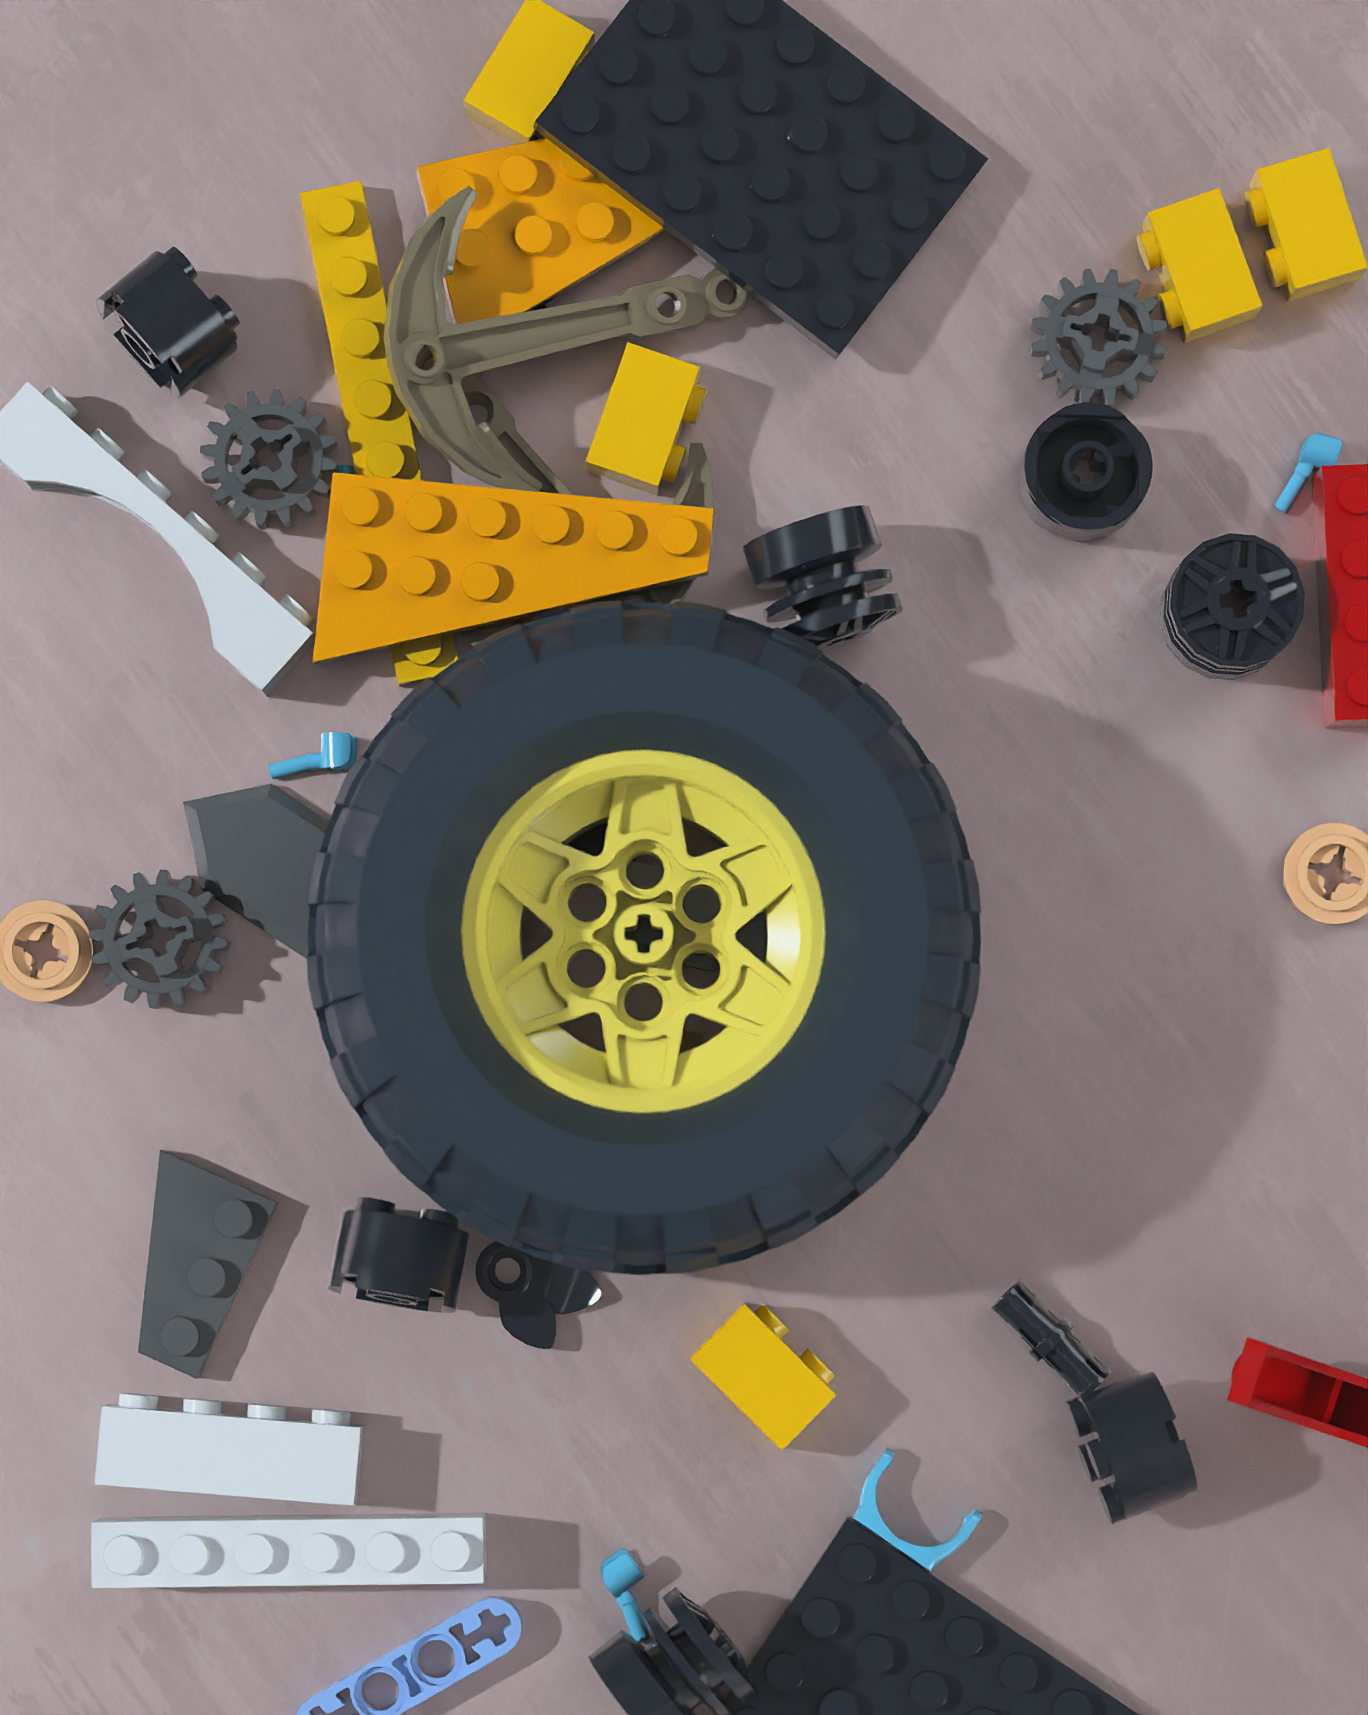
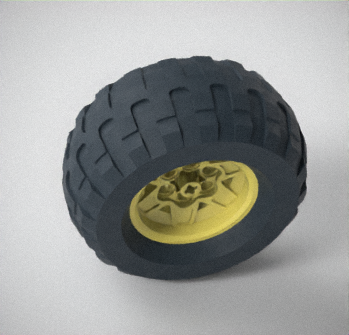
M622 601L594 602L569 608L570 611L546 617L527 625L520 626L517 624L497 632L472 647L473 650L465 656L451 663L431 679L428 677L411 691L391 713L392 717L375 736L362 757L357 758L345 777L335 799V808L326 828L321 849L316 854L310 877L307 932L308 986L313 1008L319 1021L322 1039L330 1057V1064L338 1084L351 1107L356 1111L369 1134L379 1144L384 1154L399 1172L441 1208L492 1240L536 1258L577 1269L632 1275L696 1272L746 1260L792 1242L840 1213L882 1179L917 1137L949 1085L965 1043L979 992L981 969V904L979 883L974 862L971 860L966 838L957 817V808L948 786L935 764L929 761L918 742L902 723V718L886 699L866 682L863 684L845 668L830 660L823 654L821 649L802 637L781 628H770L755 621L726 613L725 609L701 603L674 601V604L622 603ZM608 823L604 849L599 856H591L566 846L581 834L599 825ZM682 823L708 834L724 847L699 857H690L686 851ZM637 856H654L664 867L663 879L652 889H638L630 884L626 878L627 866ZM583 887L599 889L607 899L605 912L599 919L592 922L577 920L569 910L571 896ZM697 888H707L713 891L718 896L721 904L718 916L707 923H696L690 920L682 908L683 900L690 891ZM527 908L552 930L553 935L547 943L524 960L522 930ZM763 909L767 927L765 964L738 943L735 937L736 932ZM647 918L651 919L653 930L663 931V940L652 942L650 952L643 954L638 952L636 942L625 940L626 931L637 929L638 919ZM583 952H593L599 955L606 964V974L603 980L591 988H581L575 985L568 975L570 962L576 955ZM697 953H705L712 956L720 967L719 979L713 986L707 989L691 987L682 976L681 969L688 957ZM636 986H651L662 996V1010L651 1021H636L625 1010V998L629 991ZM590 1013L598 1014L602 1020L607 1054L579 1042L566 1033L558 1024ZM696 1014L728 1026L707 1043L693 1050L678 1054L684 1021L688 1015Z

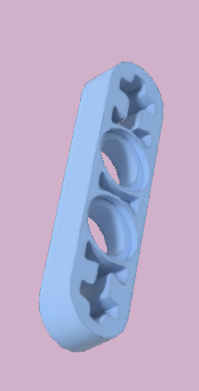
M488 1596L479 1599L312 1695L300 1706L296 1715H314L312 1709L320 1706L326 1714L337 1710L346 1703V1700L338 1692L347 1687L350 1689L353 1705L361 1715H400L508 1653L516 1645L522 1633L520 1612L511 1601L500 1596ZM490 1609L494 1616L506 1613L511 1621L504 1628L506 1640L498 1644L491 1636L479 1640L472 1645V1648L480 1657L469 1662L463 1642L450 1628L458 1623H462L466 1636L481 1626L483 1620L480 1613L483 1610ZM432 1640H442L448 1643L456 1656L453 1670L441 1677H434L425 1673L418 1661L419 1651L424 1644ZM377 1672L387 1673L397 1681L399 1697L391 1707L376 1709L365 1701L362 1687L365 1679L371 1674Z

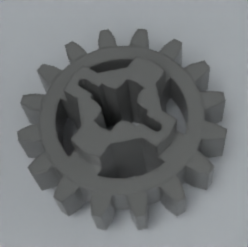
M1089 268L1084 269L1081 275L1080 286L1075 287L1066 277L1059 280L1057 285L1061 297L1059 300L1046 294L1042 297L1039 306L1049 317H1036L1032 319L1029 330L1043 336V339L1031 344L1029 352L1030 356L1046 357L1047 362L1038 373L1041 380L1051 378L1054 375L1061 380L1055 394L1056 396L1062 398L1072 388L1079 391V403H1089L1093 394L1101 396L1104 405L1113 407L1116 391L1120 389L1130 400L1137 397L1139 393V387L1135 380L1137 377L1150 383L1154 380L1158 372L1148 362V359H1163L1167 347L1153 341V338L1165 333L1168 326L1167 321L1151 320L1149 316L1159 303L1156 297L1148 298L1142 302L1136 297L1141 281L1134 279L1126 288H1122L1117 285V270L1110 269L1104 282H1096L1095 276ZM1095 299L1093 307L1080 316L1068 314L1067 317L1063 316L1075 304ZM1118 305L1131 315L1138 329L1127 327L1117 311ZM1094 326L1104 328V337L1110 341L1106 343L1102 351L1091 349L1092 338L1087 335H1090ZM1058 348L1067 349L1071 352L1079 365L1078 372L1073 370L1064 361ZM1129 360L1134 361L1122 373L1113 377L1102 378L1104 369L1115 361L1126 363Z
M274 389L270 396L269 404H261L254 391L247 392L248 408L240 411L235 405L227 402L224 408L230 420L225 425L210 421L207 425V428L217 439L216 445L207 444L200 446V454L203 458L214 461L215 466L205 469L201 472V475L207 484L221 483V486L215 491L212 498L218 506L233 500L235 504L231 515L237 522L240 523L247 517L249 512L255 513L256 525L259 529L266 530L271 515H278L285 528L292 527L293 519L291 511L300 508L303 513L311 517L315 514V511L309 499L314 494L326 498L330 497L331 489L322 480L323 475H332L333 472L339 473V465L336 461L325 458L324 454L337 448V442L335 437L331 435L318 437L317 434L327 423L326 419L321 413L306 419L304 416L308 404L304 398L299 396L290 407L284 406L281 391ZM272 419L289 424L281 430L260 428L256 422ZM237 437L242 443L241 458L232 467L233 471L229 473L228 455L231 445ZM310 446L312 455L311 466L306 479L302 482L297 475L298 459L307 452L306 448ZM266 447L273 454L281 451L278 457L282 466L274 472L267 466L259 468L261 461L257 454ZM258 489L279 491L283 498L261 500L247 494L252 495Z
M160 869L156 877V884L153 885L149 884L142 873L133 874L135 890L128 893L123 888L114 885L110 888L113 897L117 901L113 909L97 905L95 912L106 920L104 929L89 931V938L103 942L104 945L103 951L91 957L92 963L95 965L109 964L112 970L107 974L103 983L107 987L112 988L124 981L127 984L124 1000L130 1003H134L142 992H146L149 1008L160 1009L164 994H169L176 1006L186 1005L184 989L191 986L199 993L205 994L208 991V987L202 975L206 970L222 974L224 967L212 958L215 950L230 948V941L215 936V929L228 922L227 917L224 914L209 915L207 909L212 905L216 897L210 891L204 892L196 898L192 896L195 880L187 875L179 882L177 887L172 886V878L168 870ZM159 897H168L181 901L194 915L178 919L167 915ZM134 907L137 919L129 935L118 939L122 921ZM157 923L167 931L176 930L182 932L176 934L174 939L166 943L167 953L161 956L159 951L152 948L143 949L137 947L145 944V940L153 937L152 926ZM201 940L198 957L190 969L185 972L182 959L190 944ZM143 960L153 965L160 982L142 980L134 975L125 964Z

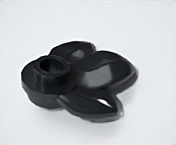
M497 1241L489 1244L481 1252L476 1263L475 1274L477 1283L484 1294L499 1303L503 1327L514 1338L535 1348L551 1349L553 1347L556 1337V1314H568L582 1310L601 1298L599 1286L590 1271L536 1258ZM504 1258H511L520 1266V1275L513 1283H503L496 1276V1265Z

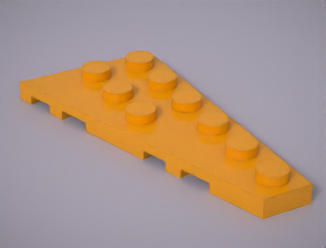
M547 138L419 165L416 170L427 217L443 202L467 186H470L478 193L468 211L460 232L453 274L443 278L454 324L531 311L560 292H566L647 243L650 238L665 230Z
M333 472L313 663L318 665L335 661L345 656L367 651L375 652L433 636L441 637L534 615V613L564 606L572 607L630 591L637 592L709 575L715 510L714 508Z

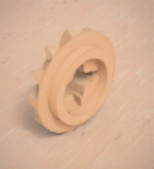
M1324 823L1310 828L1295 840L1284 858L1283 886L1287 890L1295 909L1301 911L1317 923L1346 924L1368 913V835L1365 832L1344 823ZM1339 848H1342L1343 851L1340 857L1343 860L1341 865L1342 871L1351 874L1350 878L1359 880V884L1353 882L1348 884L1340 883L1336 885L1333 892L1329 893L1328 899H1324L1326 889H1324L1325 878L1316 874V870L1309 869L1308 864L1312 866L1318 864L1327 865L1332 861L1333 856L1338 854Z
M50 900L26 902L11 910L0 922V981L13 994L36 1002H54L78 990L80 984L92 969L91 957H93L94 940L88 937L89 929L83 918L68 906ZM52 924L54 925L51 933L54 936L52 946L60 950L61 954L68 956L67 962L61 960L57 962L46 961L43 969H39L35 979L33 978L36 970L33 967L35 957L27 953V949L17 945L19 940L26 943L30 941L41 942L44 934H48Z

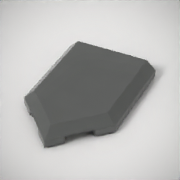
M273 784L183 802L201 890L204 892L210 891L217 901L307 959L310 877L316 854L321 849L329 821Z

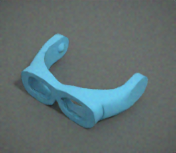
M887 1447L865 1479L861 1490L859 1508L852 1519L886 1543L892 1545L914 1563L932 1573L938 1562L949 1557L963 1545L978 1524L983 1513L974 1508L969 1515L965 1516L963 1524L956 1535L939 1545L923 1547L899 1539L883 1522L876 1503L875 1490L878 1480L884 1470L891 1466L892 1458L895 1455V1452Z

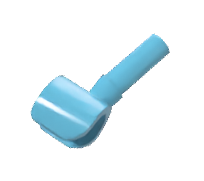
M1322 433L1309 436L1302 445L1299 463L1294 469L1295 472L1274 507L1288 514L1310 479L1313 467L1320 469L1321 466L1336 465L1342 441Z
M344 732L321 733V753L307 754L269 764L271 778L277 779L308 770H350L357 760V737Z
M623 1548L602 1563L601 1575L606 1587L616 1598L618 1605L621 1606L631 1635L639 1643H642L650 1637L636 1600L628 1588L644 1578V1575L628 1551Z

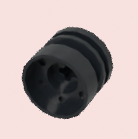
M867 505L840 508L808 517L770 531L743 546V553L755 589H778L785 587L788 595L764 610L766 622L796 619V622L781 629L802 637L819 649L836 646L866 635L881 622L891 619L902 612L903 608L898 593L868 597L869 593L891 583L893 578L890 569H870L864 571L859 569L858 562L865 560L881 549V541L870 508Z
M1228 533L1202 542L1175 569L1161 595L1159 624L1167 647L1184 667L1206 678L1235 680L1260 671L1292 642L1303 620L1305 591L1297 567L1278 546L1256 535ZM1230 589H1235L1238 599H1248L1250 603L1240 614L1239 618L1234 616V611L1231 607H1221L1220 601L1226 597Z
M677 1587L662 1597L678 1621L673 1627L670 1628L651 1607L642 1613L645 1624L655 1640L648 1647L644 1648L632 1635L621 1630L588 1657L601 1680L627 1715H696L693 1709L702 1702L716 1715H734L730 1706L719 1692V1688L727 1684L745 1705L760 1694L750 1679L743 1655L726 1632L706 1609L689 1600Z

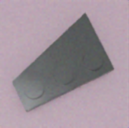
M160 1150L138 1353L195 1379L200 1377L279 1202L171 1153Z

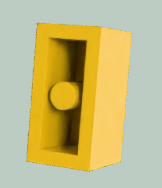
M525 0L464 98L466 116L515 145L545 138L533 129L534 122L595 45L594 32L541 0Z
M1330 147L1257 169L1249 183L1251 190L1244 192V198L1254 228L1261 226L1264 228L1270 249L1263 252V257L1272 286L1274 288L1282 286L1288 302L1359 280L1368 268Z
M1220 188L1147 213L1141 226L1144 233L1137 235V244L1147 270L1150 271L1157 268L1165 292L1158 294V301L1163 318L1167 321V326L1170 330L1178 327L1183 342L1186 343L1255 319L1262 308V303Z
M627 342L585 461L587 472L656 496L659 495L664 480L675 484L687 449L677 444L685 421L696 424L708 388L698 385L700 367Z
M743 1302L690 1356V1360L783 1451L837 1396L827 1386L835 1375L809 1349L798 1357L781 1340L789 1329L763 1303L753 1312Z

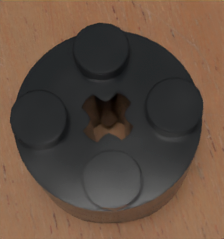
M173 246L164 254L159 251L153 252L96 299V306L103 320L112 312L115 314L122 327L113 335L134 362L160 388L169 380L172 381L171 396L179 399L237 351L236 340L238 338L233 329L240 324V321L231 307L219 295L215 294L209 299L193 281L198 276L195 268L187 257Z
M1091 402L1066 406L1047 418L1036 429L1029 440L1019 468V487L1023 502L1033 521L1056 536L1075 541H1090L1106 537L1125 526L1147 494L1153 471L1151 450L1143 434L1117 409L1108 405ZM1079 460L1089 461L1090 471L1100 473V475L1095 476L1091 485L1081 484L1079 475L1070 473V471L1075 470Z
M357 1197L355 1209L342 1211L328 1284L329 1290L341 1294L343 1282H346L358 1288L356 1299L420 1311H428L430 1299L444 1300L442 1313L455 1312L469 1240V1233L458 1229L459 1219L447 1211L427 1208L421 1209L420 1218L395 1214L394 1203L369 1197Z
M1149 1372L1141 1376L1135 1375L1065 1401L1077 1436L1080 1438L1086 1435L1088 1440L1085 1444L1077 1446L1086 1474L1091 1483L1101 1479L1104 1482V1486L1099 1487L1098 1492L1111 1524L1182 1499L1187 1494L1198 1490L1195 1470L1185 1439H1179L1172 1421L1176 1419V1416L1155 1373Z

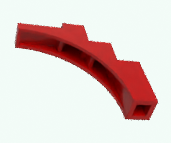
M1247 1337L1242 1354L1237 1358L1232 1369V1385L1227 1401L1368 1448L1367 1378Z

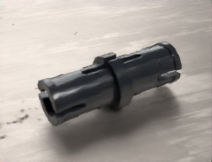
M1021 1279L1014 1283L991 1307L1031 1347L1028 1353L1037 1362L1043 1359L1077 1393L1078 1397L1094 1391L1110 1374L1111 1370L1094 1356L1071 1332L1074 1326L1065 1317L1059 1320Z

